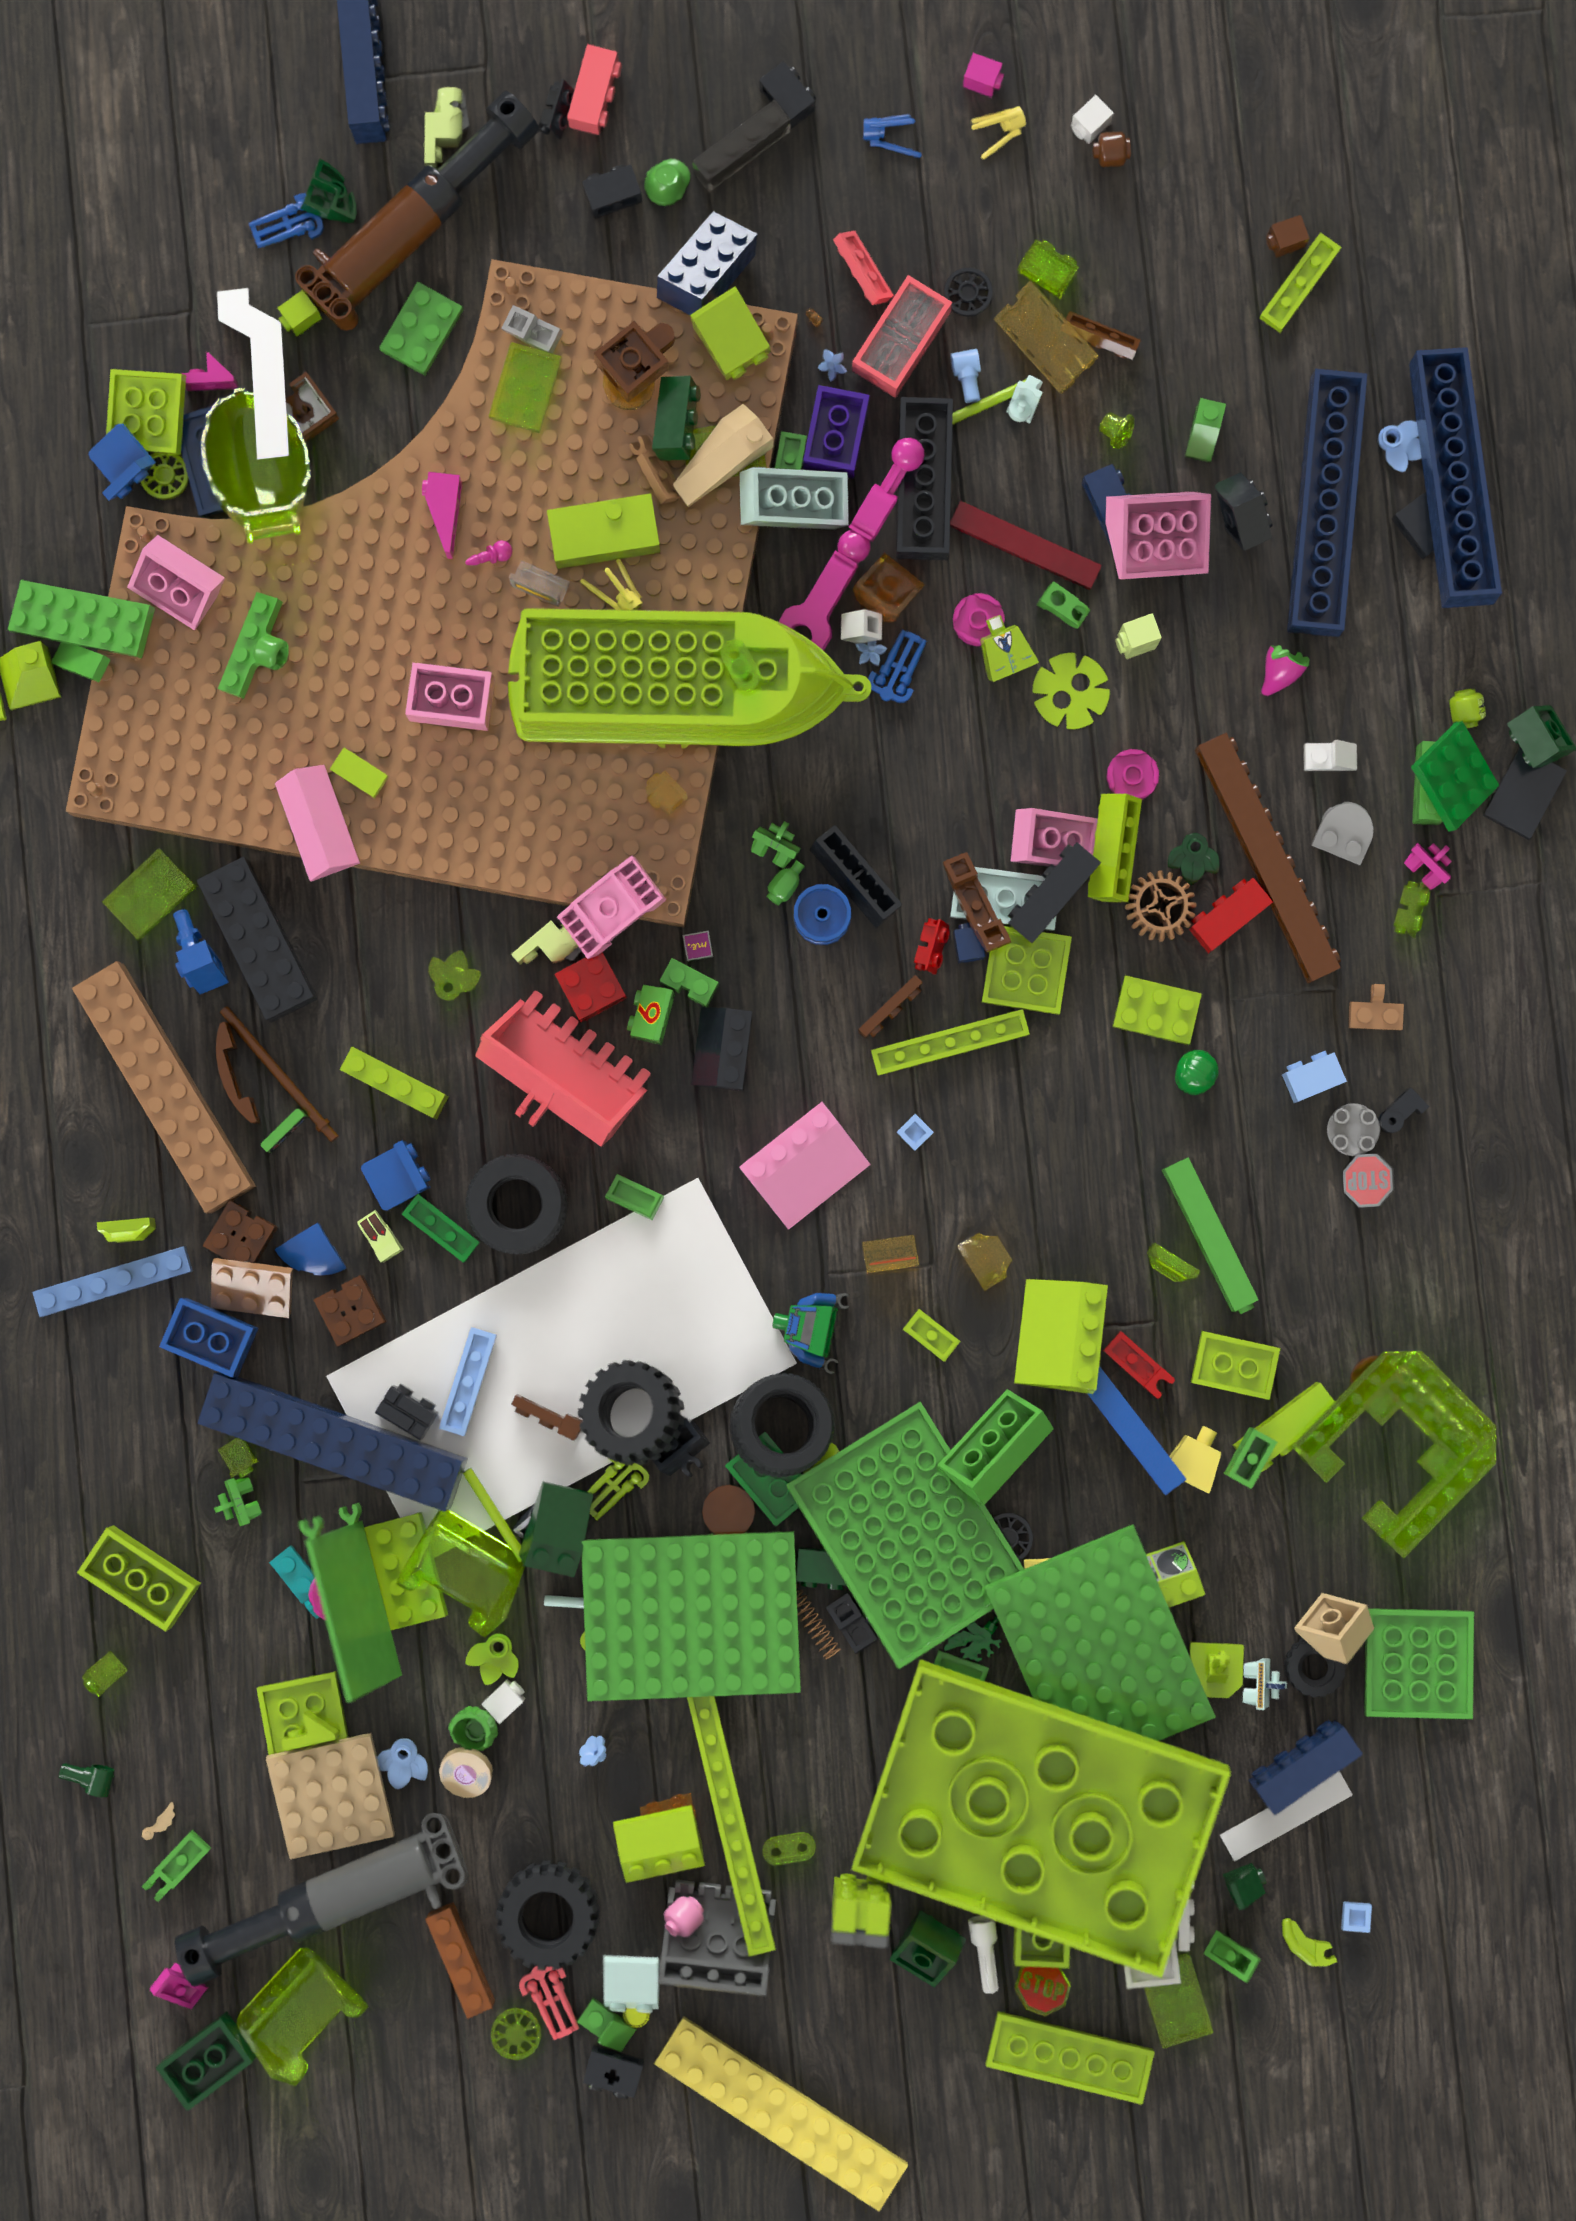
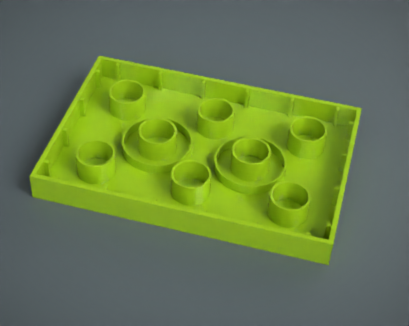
M920 1660L851 1870L1162 1978L1230 1776L1229 1765Z

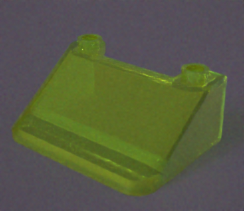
M440 1510L434 1515L398 1577L396 1585L407 1591H413L424 1580L472 1609L468 1623L474 1631L486 1637L506 1619L525 1566L522 1561L519 1562L508 1545L449 1510L446 1512Z
M304 1947L299 1949L240 2012L237 2019V2028L272 2079L296 2086L303 2079L308 2069V2064L301 2056V2053L341 2010L346 2016L356 2018L369 2006L312 1949Z

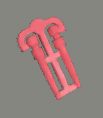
M535 1965L532 1972L524 1975L520 1980L519 1988L522 1995L528 1994L529 1991L532 1992L533 2002H536L554 2040L578 2030L579 2026L565 1994V1987L562 1981L558 1979L566 1977L563 1967L557 1970L547 1967L545 1971L537 1970L538 1966ZM546 1972H549L548 1978L553 1982L552 1987L555 1993H557L555 1996H552L544 1978ZM536 1980H539L547 1999L544 2001L541 1991L537 1989L538 1984ZM561 2000L572 2026L566 2027L556 2001ZM547 2005H550L561 2029L557 2033L547 2011Z

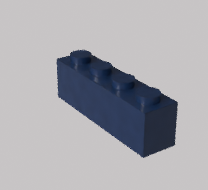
M1113 464L1085 475L1082 480L1084 490L1109 544L1110 539L1106 527V497L1131 495L1130 493L1126 494L1122 486L1124 478L1119 469L1115 470Z

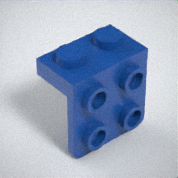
M122 423L117 424L89 451L90 459L111 483L102 492L109 501L116 497L122 499L133 490L131 486L135 482L139 483L149 475L147 471L156 463Z
M403 1140L394 1144V1148L361 1166V1170L378 1203L386 1211L431 1188L428 1184V1181L431 1180L424 1166L420 1168L415 1159L419 1156L412 1143L407 1144Z

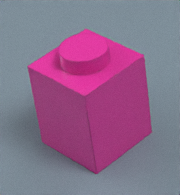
M973 53L964 76L963 87L992 97L995 88L999 90L1005 74L1001 73L1002 63Z

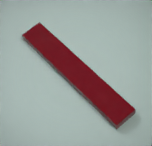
M960 501L950 522V527L1088 590H1091L1102 566Z

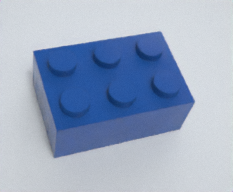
M180 1298L159 1347L233 1378L239 1376L259 1328L191 1299Z

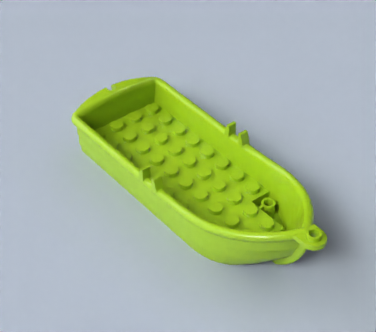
M524 609L513 640L508 674L519 675V681L508 682V697L517 735L527 742L657 744L661 748H666V744H681V748H686L689 745H765L801 734L823 721L843 701H864L871 693V683L868 678L863 675L843 674L836 663L820 647L805 636L775 620L744 612ZM860 685L863 687V690L855 691L854 686Z

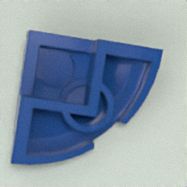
M319 1223L314 1224L275 1249L279 1257L297 1271L303 1270L321 1276L335 1274L347 1269Z

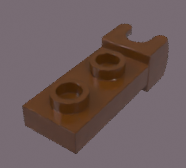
M519 1394L515 1395L511 1405L516 1407V1413L526 1418H529L531 1414L540 1419L538 1422L540 1425L551 1430L554 1426L558 1427V1434L573 1441L577 1439L581 1431L579 1424L583 1420L569 1413L564 1417Z

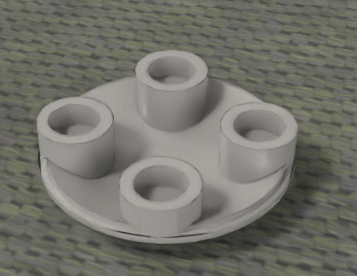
M1355 1103L1346 1104L1339 1107L1331 1115L1327 1125V1134L1330 1143L1339 1152L1349 1156L1362 1155L1372 1150L1377 1143L1380 1135V1124L1376 1114L1368 1107Z

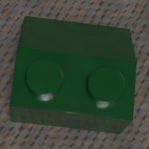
M1551 705L1532 706L1507 723L1512 740L1517 744L1519 743L1523 750L1522 756L1525 762L1533 768L1544 767L1576 751L1575 744Z
M920 1911L909 1924L889 1960L935 1988L956 1964L966 1938L959 1935L954 1929L938 1922L933 1916Z

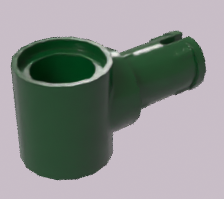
M65 1763L60 1769L59 1779L81 1784V1787L86 1788L85 1793L89 1795L108 1797L115 1769L97 1764L81 1768Z

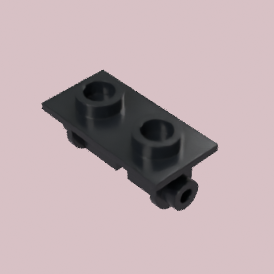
M562 79L561 83L554 82V85L550 86L545 104L553 108L552 110L544 109L539 122L542 134L549 135L551 131L560 140L567 126V117L575 91L564 79Z

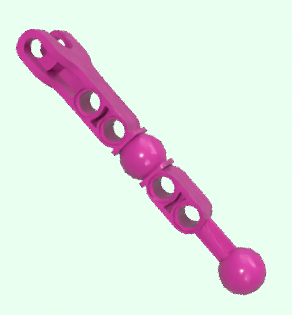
M903 438L893 446L891 455L894 464L881 486L874 484L849 526L851 530L845 532L840 537L838 552L835 550L806 601L801 605H795L786 609L779 620V623L786 625L792 630L799 625L807 626L812 633L811 641L823 651L832 638L829 617L859 566L857 563L863 561L869 555L871 549L870 541H874L898 500V497L894 495L906 472L917 469L923 463L925 457L924 448L916 439Z

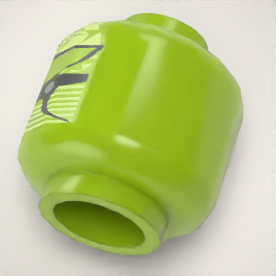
M1475 689L1454 692L1455 696L1449 700L1452 721L1454 723L1463 721L1466 728L1478 726V721L1486 716L1483 695L1476 692Z

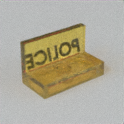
M914 1235L862 1242L866 1273L919 1266Z

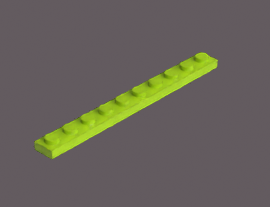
M715 1696L687 1697L749 1956L773 1951L776 1948Z

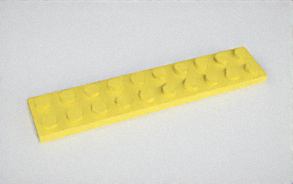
M683 2016L655 2060L654 2064L877 2211H880L908 2166L906 2161L685 2016Z

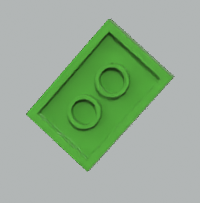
M417 282L379 347L380 351L417 372L426 375L463 312V307Z

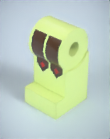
M376 1210L358 1221L360 1229L368 1239L380 1262L384 1263L404 1250Z

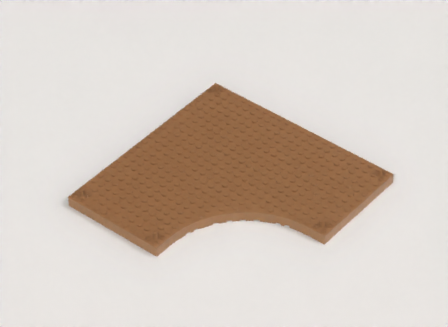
M491 259L476 334L459 377L444 403L424 429L398 455L372 475L343 492L312 505L280 514L247 519H205L126 506L108 597L148 604L155 607L142 658L103 650L97 651V653L108 657L110 662L100 682L91 681L66 812L74 817L302 858L275 783L294 769L325 765L360 864L352 866L354 868L569 907L574 900L607 873L619 866L630 856H634L666 898V901L654 911L646 912L638 919L685 928L719 745H689L686 748H681V744H666V748H661L657 744L524 741L517 735L509 704L508 682L519 681L518 674H508L510 653L521 619V613L524 609L615 610L580 582L581 579H585L617 603L616 596L620 592L606 574V568L611 570L624 589H629L616 560L557 569L547 510L651 493L660 553L621 559L636 590L642 596L640 600L643 604L638 610L744 612L760 526L741 525L740 472L753 467L771 468L797 331L798 314L747 305L767 340L771 353L767 354L769 357L763 363L757 366L753 363L747 367L746 373L735 380L731 377L726 381L694 330L691 316L657 298V289ZM513 305L534 314L538 319L554 325L563 331L552 355L519 340L501 329ZM634 320L645 334L659 323L668 324L672 327L675 335L674 345L663 353L668 360V371L631 401L627 402L594 363V352ZM691 375L701 391V398L696 406L698 423L694 426L693 431L695 447L691 449L690 460L666 461L676 480L720 420L742 404L751 410L763 423L773 437L774 447L691 506L687 507L682 498L677 501L660 504L636 460L639 455H635L631 451L629 444L639 442L637 437L646 434L651 440V445H653L661 377ZM428 472L460 475L463 483L453 559H448L445 554L426 498L422 496L423 480H427ZM157 535L225 577L216 600L195 630L127 588L142 549ZM500 540L507 541L513 550L510 559L504 562L497 561L492 564L488 561L479 565L465 564V561L472 555H478V553L486 551L487 546H493L494 543ZM510 579L555 598L557 606L512 587ZM256 592L278 598L283 602L272 628L271 636L287 642L290 649L289 658L286 664L278 670L259 666L253 675L245 698L242 699L224 693L218 687ZM412 663L492 672L495 684L488 731L410 722L405 713ZM343 748L348 749L389 776L375 799L330 770V767Z

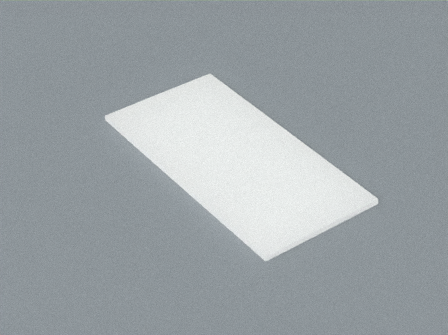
M696 1178L664 1195V1199L653 1220L633 1212L326 1377L347 1416L415 1440L418 1439L377 1415L375 1411L391 1385L398 1387L400 1383L413 1390L412 1396L421 1401L422 1397L433 1402L436 1405L434 1409L439 1414L425 1437L418 1441L468 1458L464 1471L469 1468L473 1469L505 1520L536 1503L542 1481L567 1487L612 1463L607 1457L600 1455L593 1446L588 1444L585 1440L587 1436L585 1433L580 1431L577 1439L573 1441L558 1434V1427L554 1426L551 1430L538 1423L540 1419L531 1414L529 1418H526L516 1413V1407L511 1405L515 1395L519 1394L564 1417L569 1413L582 1420V1418L578 1417V1408H583V1402L579 1400L581 1393L587 1394L589 1388L585 1385L589 1379L595 1381L598 1378L595 1373L600 1369L608 1370V1364L614 1362L622 1364L623 1360H632L636 1363L641 1361L660 1370L673 1381L672 1384L677 1386L681 1393L679 1399L684 1402V1410H681V1415L684 1416V1419L692 1420L743 1393L761 1378L780 1373L797 1364L788 1345L784 1342L780 1330L773 1329L771 1313L699 1178ZM474 1327L496 1334L497 1337L466 1435L461 1436L439 1429L470 1329ZM637 1388L627 1390L614 1402L610 1418L613 1430L618 1435L633 1437L642 1432L649 1424L653 1407L650 1396L644 1390ZM462 1475L452 1507L446 1512L387 1491L400 1518L422 1512L433 1558L495 1525L464 1475Z

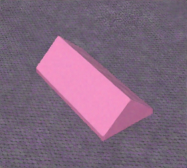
M325 765L294 769L275 783L311 882L360 864Z

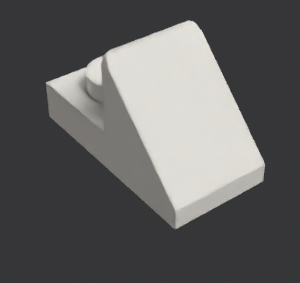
M1334 740L1332 743L1304 744V771L1357 770V744Z

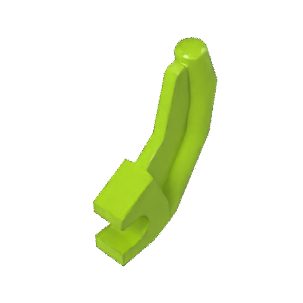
M1290 1918L1283 1919V1937L1289 1949L1309 1966H1328L1337 1962L1334 1955L1324 1957L1325 1950L1332 1948L1329 1942L1307 1938L1294 1920L1291 1921Z

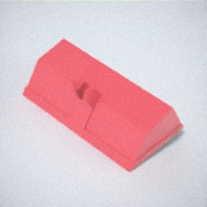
M534 991L526 1003L520 999L482 1034L481 1043L475 1056L528 1094L515 1113L517 1116L521 1117L524 1115L533 1100L541 1104L531 1116L528 1124L534 1127L545 1111L549 1109L602 1147L612 1138L633 1107L647 1092L642 1086L651 1073L642 1068L634 1080L624 1074L633 1062L630 1057L624 1055L617 1066L614 1067L606 1061L615 1049L612 1044L607 1042L598 1054L589 1049V1046L597 1037V1034L589 1029L580 1041L571 1036V1033L577 1027L579 1021L571 1016L563 1027L560 1028L553 1021L561 1011V1008L556 1004H552L546 1013L542 1015L535 1008L542 1000L543 995L538 991Z

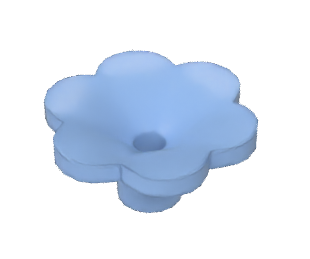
M590 1736L586 1744L581 1747L579 1754L582 1756L580 1759L582 1765L595 1766L598 1761H604L606 1758V1747L604 1746L605 1739L602 1736Z

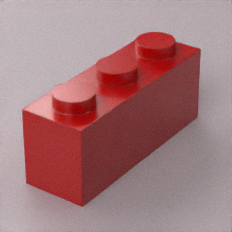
M1254 878L1248 882L1245 879L1241 880L1232 888L1235 893L1228 898L1225 895L1221 896L1212 904L1214 909L1206 914L1202 911L1191 920L1194 925L1189 930L1208 954L1273 903Z

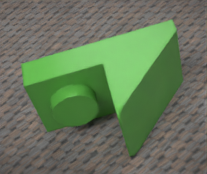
M1217 1930L1204 1952V1955L1245 1983L1249 1982L1261 1960L1253 1950L1241 1946Z
M592 1998L577 2021L599 2037V2044L618 2051L623 2050L637 2029L629 2026L622 2017L610 2011L609 2008L605 2007L595 1998Z

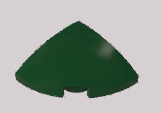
M319 158L300 209L340 222L353 223L356 216L355 197L353 192H350L348 195L347 189L343 184L345 178L332 165Z

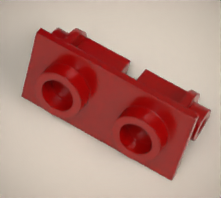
M928 918L927 923H924L920 941L927 942L928 946L918 945L913 962L916 964L915 969L920 971L927 970L936 975L937 969L942 965L944 944L947 943L950 936L949 924L941 919L935 920Z

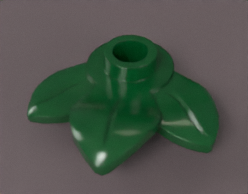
M1199 833L1188 834L1183 839L1182 845L1172 849L1168 856V868H1181L1182 876L1189 885L1197 883L1203 876L1204 871L1217 874L1220 868L1217 852L1208 847L1206 838ZM1193 842H1199L1200 844L1199 849L1196 851L1191 850Z

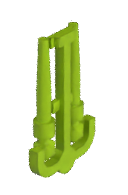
M609 1459L614 1465H610L605 1470V1473L587 1491L594 1494L605 1483L608 1484L592 1501L590 1514L596 1520H599L627 1492L629 1493L635 1484L642 1489L649 1481V1474L646 1468L636 1463L627 1465L612 1481L610 1478H613L618 1473L617 1470L622 1469L625 1464ZM632 1470H639V1471L643 1474V1479H642L641 1475H640L638 1472H635V1473H633V1474L631 1475V1479H630L629 1481L626 1480V1481L621 1485L622 1488H620V1487L618 1486V1484H619ZM614 1489L617 1493L597 1513L594 1508Z

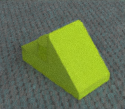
M306 1710L303 1713L307 1732H304L303 1728L288 1731V1736L284 1737L281 1743L283 1751L335 1740L340 1734L338 1729Z

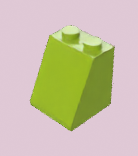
M736 287L728 290L690 315L694 330L726 381L731 377L733 380L741 377L746 373L747 367L753 363L757 366L768 359L769 356L767 354L771 353L770 346Z

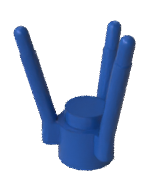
M909 114L864 119V140H870V146H879L918 158L922 156L920 152L880 141V138H885V127L914 124L915 119L911 118Z

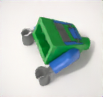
M815 1293L800 1299L797 1305H791L789 1315L775 1313L772 1323L773 1329L785 1331L784 1342L789 1344L790 1351L802 1363L822 1368L829 1374L834 1373V1371L827 1369V1365L831 1361L838 1363V1361L828 1355L837 1310L849 1308V1306H843L840 1302L841 1297H850L847 1293L837 1295Z

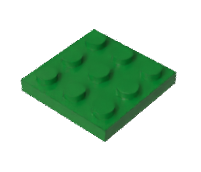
M1463 721L1455 722L1411 766L1448 831L1457 830L1499 786Z

